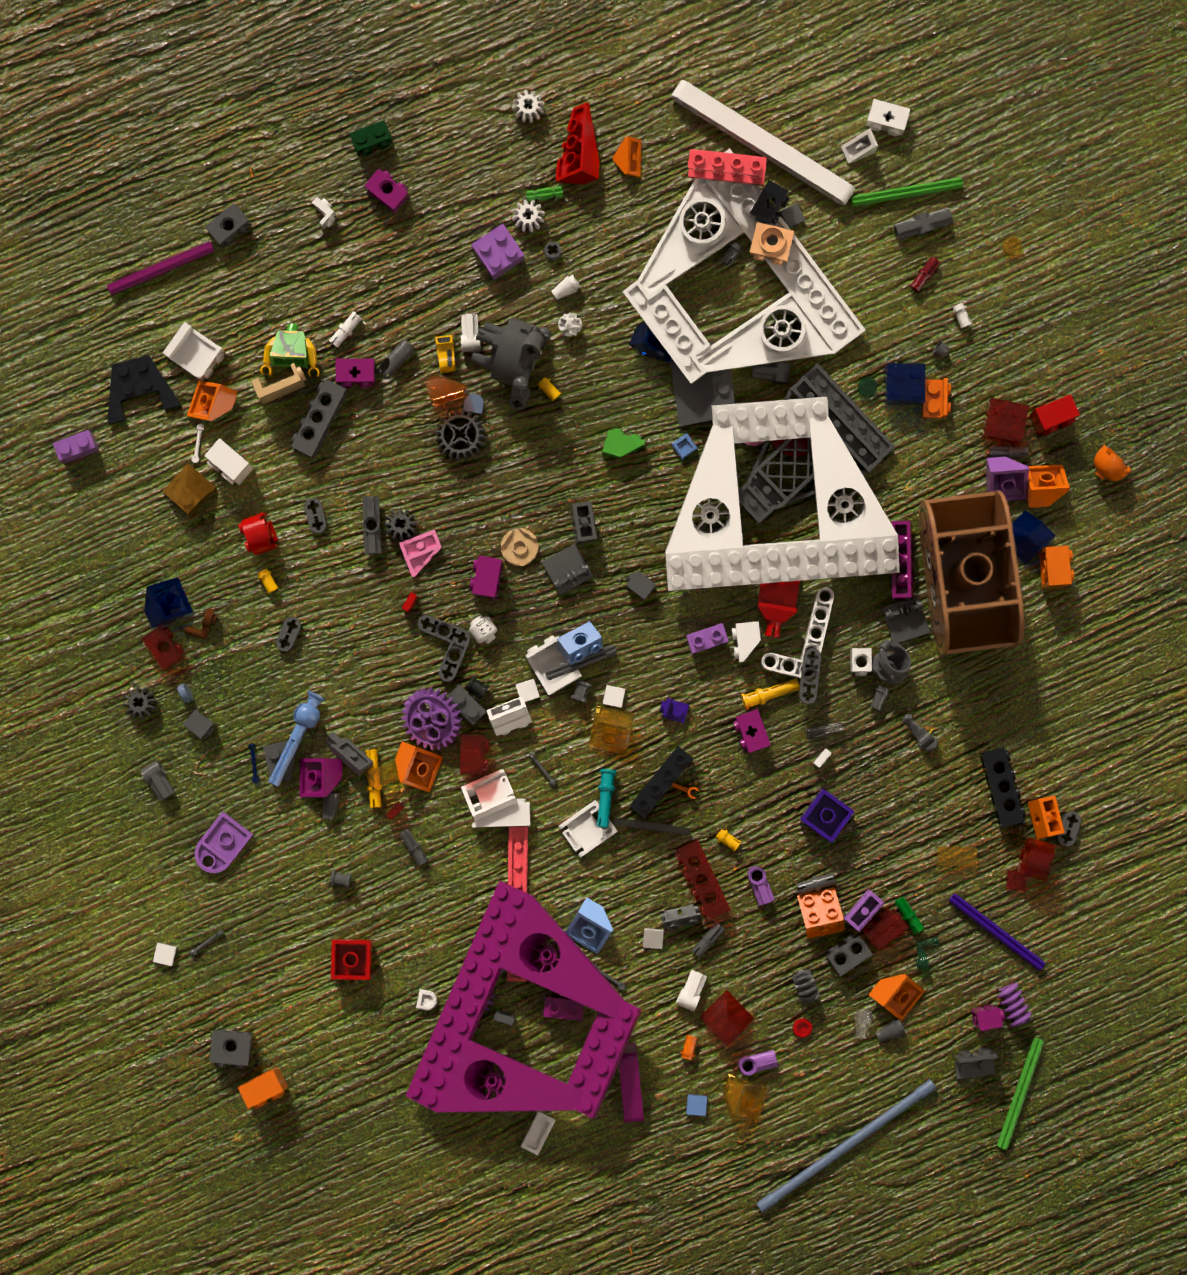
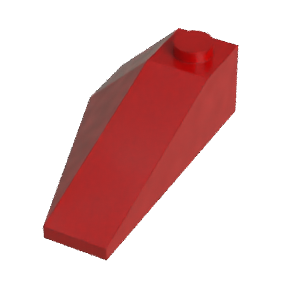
M586 102L574 107L567 127L569 132L568 138L562 144L564 152L562 158H558L557 183L587 184L599 179V156L590 105Z

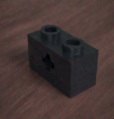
M768 180L750 211V217L763 224H776L781 215L778 212L781 207L785 208L790 200V197H788L789 191ZM774 201L775 207L771 206L769 209L767 202L771 203Z

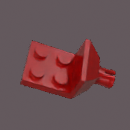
M800 581L760 584L756 609L763 620L767 621L764 636L771 637L772 629H774L773 638H780L782 624L797 612L796 602Z

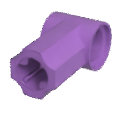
M759 866L750 867L747 871V878L750 881L758 905L767 904L775 900L765 871ZM755 870L761 872V877L758 880L752 879V873Z
M774 1050L752 1056H743L738 1061V1069L745 1075H752L759 1071L778 1067ZM745 1061H751L752 1067L748 1071L743 1069Z

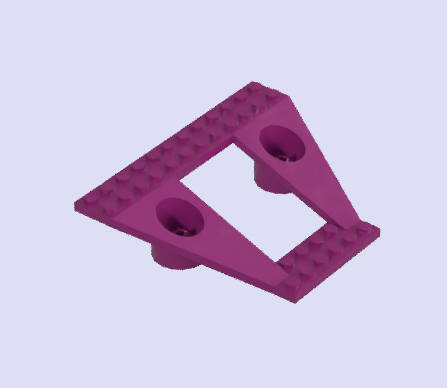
M499 881L405 1096L437 1113L578 1111L595 1119L642 1009L626 1002L534 896ZM549 939H554L552 946L549 945ZM538 963H543L542 969H540ZM549 965H551L552 970L546 972ZM502 969L598 1011L568 1083L472 1041ZM495 1064L499 1066L497 1072L494 1069ZM485 1088L489 1090L487 1095L484 1091ZM494 1091H496L497 1097L491 1099Z

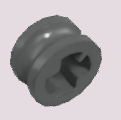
M556 242L547 243L544 248L545 257L549 260L558 259L561 255L560 245ZM550 247L553 249L554 247H556V252L558 253H552L550 255L548 248Z

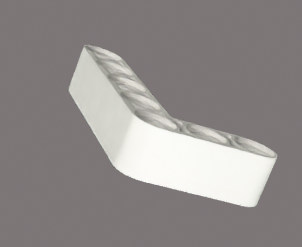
M823 587L815 595L800 660L767 653L762 657L760 663L764 670L801 679L803 655L807 648L813 647L820 653L822 650L834 600V593L830 588ZM827 592L830 596L829 601H822L820 593ZM817 610H822L825 613L824 620L816 618L815 613ZM812 629L820 631L821 636L819 639H814L811 636ZM807 655V658L810 659V665L806 664L805 666L817 669V665L813 666V661L817 659V656L811 658ZM766 657L774 659L775 664L773 667L765 665ZM789 661L793 664L791 672L784 670V662ZM812 671L810 676L804 675L806 680H809L815 676V673Z

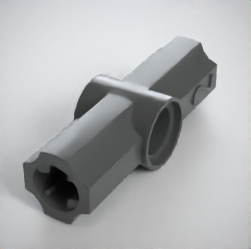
M947 207L932 213L924 212L912 217V219L894 224L893 227L895 236L900 241L916 235L923 236L933 232L935 229L953 224L951 211Z
M379 496L363 497L365 555L381 554ZM370 521L377 522V527L374 530H368L367 524Z

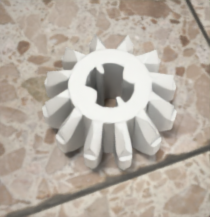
M524 90V96L518 93V99L513 100V104L516 105L513 107V112H517L516 118L522 117L523 123L527 118H529L530 123H533V117L539 120V114L544 113V109H542L544 102L540 101L541 95L535 96V91L528 95L527 90ZM528 104L530 106V104H532V108L529 109L527 107V109H525V105Z
M524 200V206L521 203H517L518 209H513L515 216L512 217L513 221H517L515 226L517 228L522 226L523 232L526 231L527 227L530 232H533V226L539 229L538 223L544 222V219L541 218L544 215V211H539L541 205L535 206L534 200L531 201L530 205L527 200ZM526 213H530L531 219L526 218Z

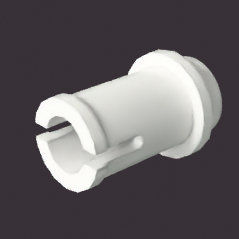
M963 303L952 307L954 310L952 313H955L961 329L972 324L965 309L967 307Z

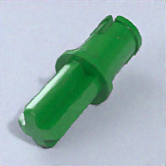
M905 897L898 898L895 904L903 915L902 919L906 920L913 934L919 933L924 929V926L917 918L916 911L912 910Z

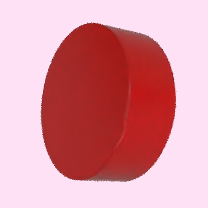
M799 1018L793 1023L792 1029L796 1036L806 1038L812 1032V1024L805 1018Z

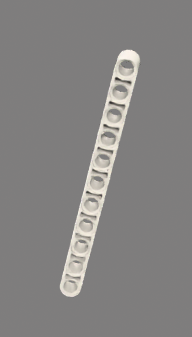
M681 80L672 93L671 98L675 102L761 156L766 157L769 161L838 204L845 206L855 191L854 186L687 81Z

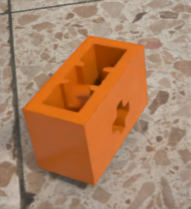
M1055 795L1028 802L1037 840L1065 833Z

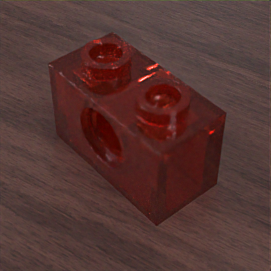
M160 625L141 639L161 668L167 671L185 658L182 654L185 651L179 643L175 644L172 639L174 635L170 629ZM163 642H168L169 649L166 652H162L160 648Z

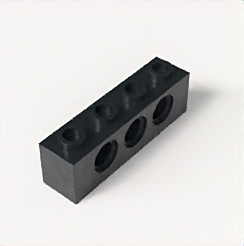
M677 746L629 806L645 818L691 762L693 757Z
M1000 747L979 753L999 828L1024 822L1026 813L1018 800L1021 798L1018 787L1015 788L1013 780H1016L1014 770L1009 767L1008 761H1011L1008 750ZM996 763H1000L1003 767L1002 772L999 774L994 771ZM1002 781L1008 785L1006 792H1001L999 789V784ZM1007 800L1013 803V808L1010 811L1004 808V803Z

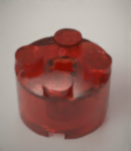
M1027 837L1025 849L1021 848L1019 859L1022 862L1019 864L1017 874L1046 881L1051 870L1049 868L1050 862H1053L1055 845Z

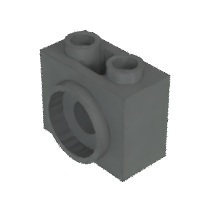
M213 1030L209 1062L214 1063V1066L226 1067V1064L234 1065L233 1068L245 1069V1066L251 1064L254 1033ZM228 1041L236 1043V1050L228 1049Z

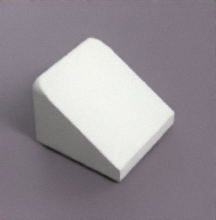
M644 928L643 948L662 949L664 930Z

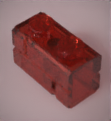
M886 908L879 914L880 919L876 922L872 920L864 926L866 930L863 931V934L877 951H880L909 927L894 908L891 910Z

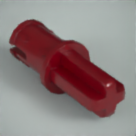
M931 257L923 269H919V274L909 287L919 293L925 283L931 280V275L939 266L940 261L935 257Z

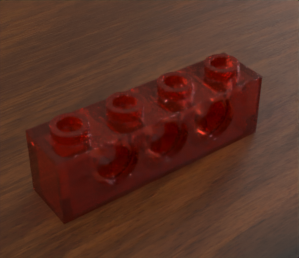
M698 839L677 848L678 853L675 856L679 865L684 864L686 871L683 873L687 882L692 881L694 888L691 890L695 899H700L703 905L700 909L704 918L708 916L711 920L730 911L728 902ZM692 857H696L699 860V865L696 868H690L688 865V861ZM699 875L707 877V883L703 886L698 885L696 882ZM709 892L715 894V901L713 903L705 901V895Z

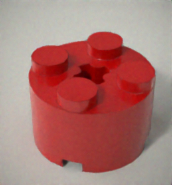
M266 512L243 519L242 523L238 524L241 534H244L247 540L245 547L248 553L252 552L256 556L279 547V545L275 544L278 538L271 521L267 522L265 518L268 517Z

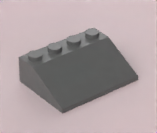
M669 355L679 427L713 423V405L735 404L731 370L706 373L691 384Z

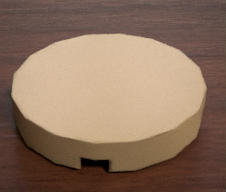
M524 528L509 531L501 542V552L504 559L514 566L530 564L536 558L539 551L536 536Z

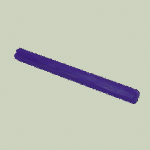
M953 894L950 897L949 902L1034 968L1039 971L1043 969L1045 962L957 894Z

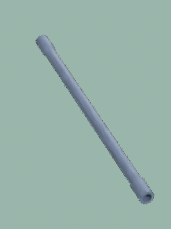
M930 1079L909 1096L776 1191L757 1202L756 1204L762 1213L914 1103L936 1090L937 1088Z

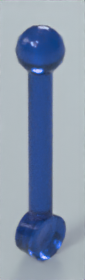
M250 743L248 749L251 752L252 782L258 783L260 778L257 776L254 753L256 746L254 743Z

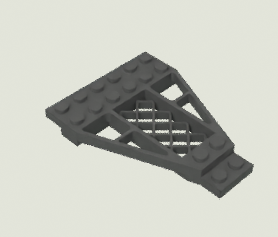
M818 363L788 390L784 400H789L791 394L797 399L828 398L829 418L852 458L862 468V475L869 473L895 448L894 444ZM810 437L807 438V449H796L797 439H794L793 449H784L792 440L786 439L765 460L762 459V456L769 441L764 442L746 483L738 490L740 505L758 524L773 510L815 494V490L801 496L796 495L814 477V472L809 475V465H813V463H809L810 452H812V449H810ZM783 451H793V462H782ZM796 451L807 452L806 463L796 462ZM780 452V462H769ZM769 464H779V476L769 475ZM765 465L766 474L761 470ZM782 465H793V476H782ZM796 465H806V476H796ZM770 478H779V488ZM782 478H793L792 489H782ZM795 478L805 479L795 488ZM783 492L791 493L786 497V495Z

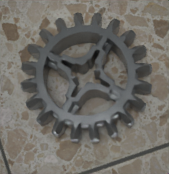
M464 409L461 410V415H458L457 410H454L455 416L452 417L449 412L446 413L449 419L446 420L444 417H441V421L444 424L437 423L436 425L441 429L435 431V435L440 436L435 438V441L442 442L438 445V449L445 447L442 453L446 455L450 452L449 459H452L454 454L457 461H460V455H463L465 461L467 460L466 454H470L471 458H474L475 456L472 451L475 450L477 453H480V449L477 446L484 447V443L480 440H486V436L481 435V433L486 432V429L479 428L483 425V422L479 421L476 423L479 417L475 415L471 418V411L465 416ZM455 421L468 422L462 427H457L454 424H452ZM472 426L476 429L474 443L468 437ZM447 428H449L453 433V437L449 444H447L445 441V432ZM456 431L459 432V433H462V432L465 431V433H463L464 436H465V439H464V438L462 439L461 437H459L458 439H456V437H458L457 434H456ZM460 443L469 446L463 450L453 449L454 446Z

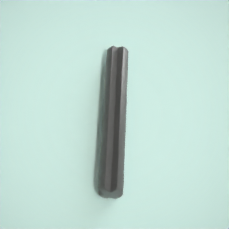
M612 644L600 649L597 653L590 654L580 662L569 665L568 662L546 670L545 676L547 680L560 677L615 655L617 653L616 648Z

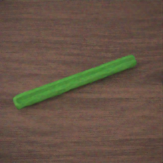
M954 178L852 196L851 202L852 206L856 207L961 189L963 187L962 178Z
M1034 1038L997 1143V1146L1004 1150L1008 1149L1044 1045V1041L1039 1038Z

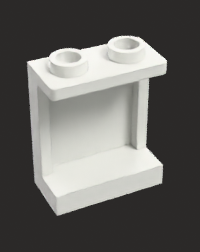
M184 322L163 351V354L199 380L204 381L212 375V369L215 364H219L222 361L225 351L222 347L216 345Z
M553 635L545 639V644L538 648L535 645L528 649V654L525 655L549 696L582 677L577 669L552 680H547L545 676L546 670L567 662L558 650L557 638L559 636L555 638Z

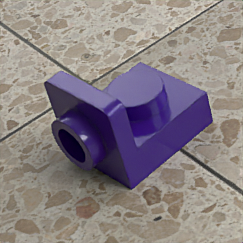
M667 698L666 702L662 701L659 712L663 713L662 717L684 723L689 705Z

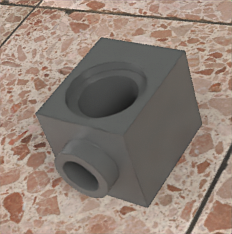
M640 571L632 572L626 579V582H628L626 587L643 601L656 586L654 582Z
M195 709L183 725L200 739H204L205 737L209 738L214 733L215 729L213 727L216 724L199 710Z

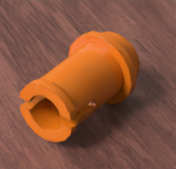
M686 1034L684 1048L680 1052L682 1054L681 1058L693 1060V1057L696 1056L694 1052L698 1037Z

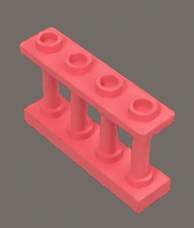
M690 149L688 178L764 186L767 158Z

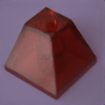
M728 990L699 1016L727 1047L754 1018Z

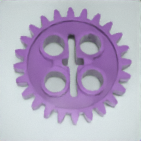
M425 688L420 690V692L416 691L408 697L409 701L404 703L405 708L401 711L406 714L401 717L402 720L406 721L402 726L409 729L406 734L411 733V740L416 738L417 745L421 742L424 748L430 745L431 750L436 748V746L438 749H441L443 745L447 747L460 734L457 730L462 728L458 724L462 721V718L457 717L461 711L455 710L458 704H452L453 697L447 699L446 692L440 695V689H437L435 692H433V688H429L427 691ZM441 713L446 716V719L442 717Z

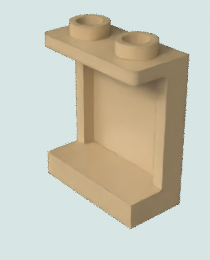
M294 363L290 364L294 375L267 387H264L259 378L252 380L251 382L259 400L266 404L306 387L303 381L307 379L301 367H296Z

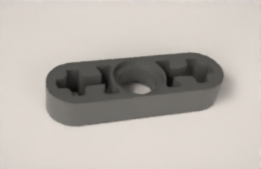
M815 648L806 650L803 655L799 699L804 704H811L817 698L821 653ZM811 652H814V655L817 656V659L813 661V666L817 665V669L812 667L805 668L806 664L810 665V659L807 658V655H810ZM807 671L815 673L814 681H806L804 675ZM803 683L815 685L814 688L810 687V694H813V698H809V701H806V698L802 696L803 693L807 692V687H803Z

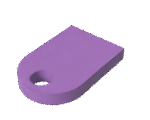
M222 811L195 848V860L198 866L209 873H218L226 870L254 834ZM206 856H211L214 860L211 867H207L203 863Z

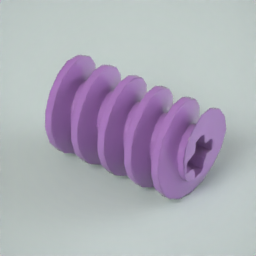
M1018 983L1007 985L998 990L1001 993L997 998H1004L1000 1005H1007V1008L1003 1011L1010 1012L1007 1020H1014L1010 1027L1020 1026L1033 1019L1029 1018L1031 1012L1025 1011L1028 1005L1022 1004L1025 998L1018 997L1022 991L1015 990L1019 986Z

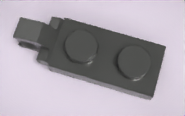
M334 732L327 736L326 743L330 746L331 751L358 776L373 767V761L348 738L341 739Z

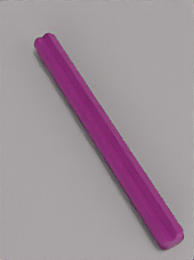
M208 241L107 285L108 291L111 295H114L214 252L213 245Z

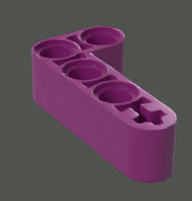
M636 1042L627 1043L619 1062L625 1123L644 1121Z

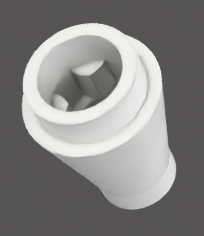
M571 275L570 277L567 276L551 291L555 298L559 300L562 297L578 292L577 290L581 287L574 275Z

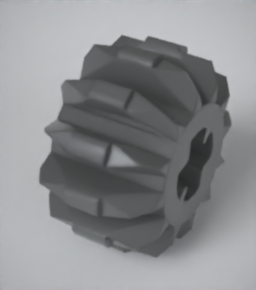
M402 508L398 509L399 514L392 510L391 513L394 517H386L391 523H385V527H392L387 533L392 534L394 532L393 539L400 535V540L403 541L405 534L410 539L411 535L408 532L416 533V530L411 526L418 525L416 521H412L415 515L412 514L408 517L410 513L408 509L404 514ZM399 520H401L402 522L406 521V524H404L405 527L403 529H401V527H396V525H398L397 522Z
M136 687L135 692L130 689L129 694L131 697L124 696V699L129 700V703H124L123 706L130 707L126 713L130 714L133 712L132 718H137L139 714L140 719H144V712L147 716H151L149 709H156L155 706H151V703H155L157 700L150 699L154 693L149 692L147 694L148 688L146 687L142 691L140 687ZM138 699L144 700L142 707L136 705Z
M801 970L793 975L795 987L804 1004L814 1002L819 998L820 994L810 970Z

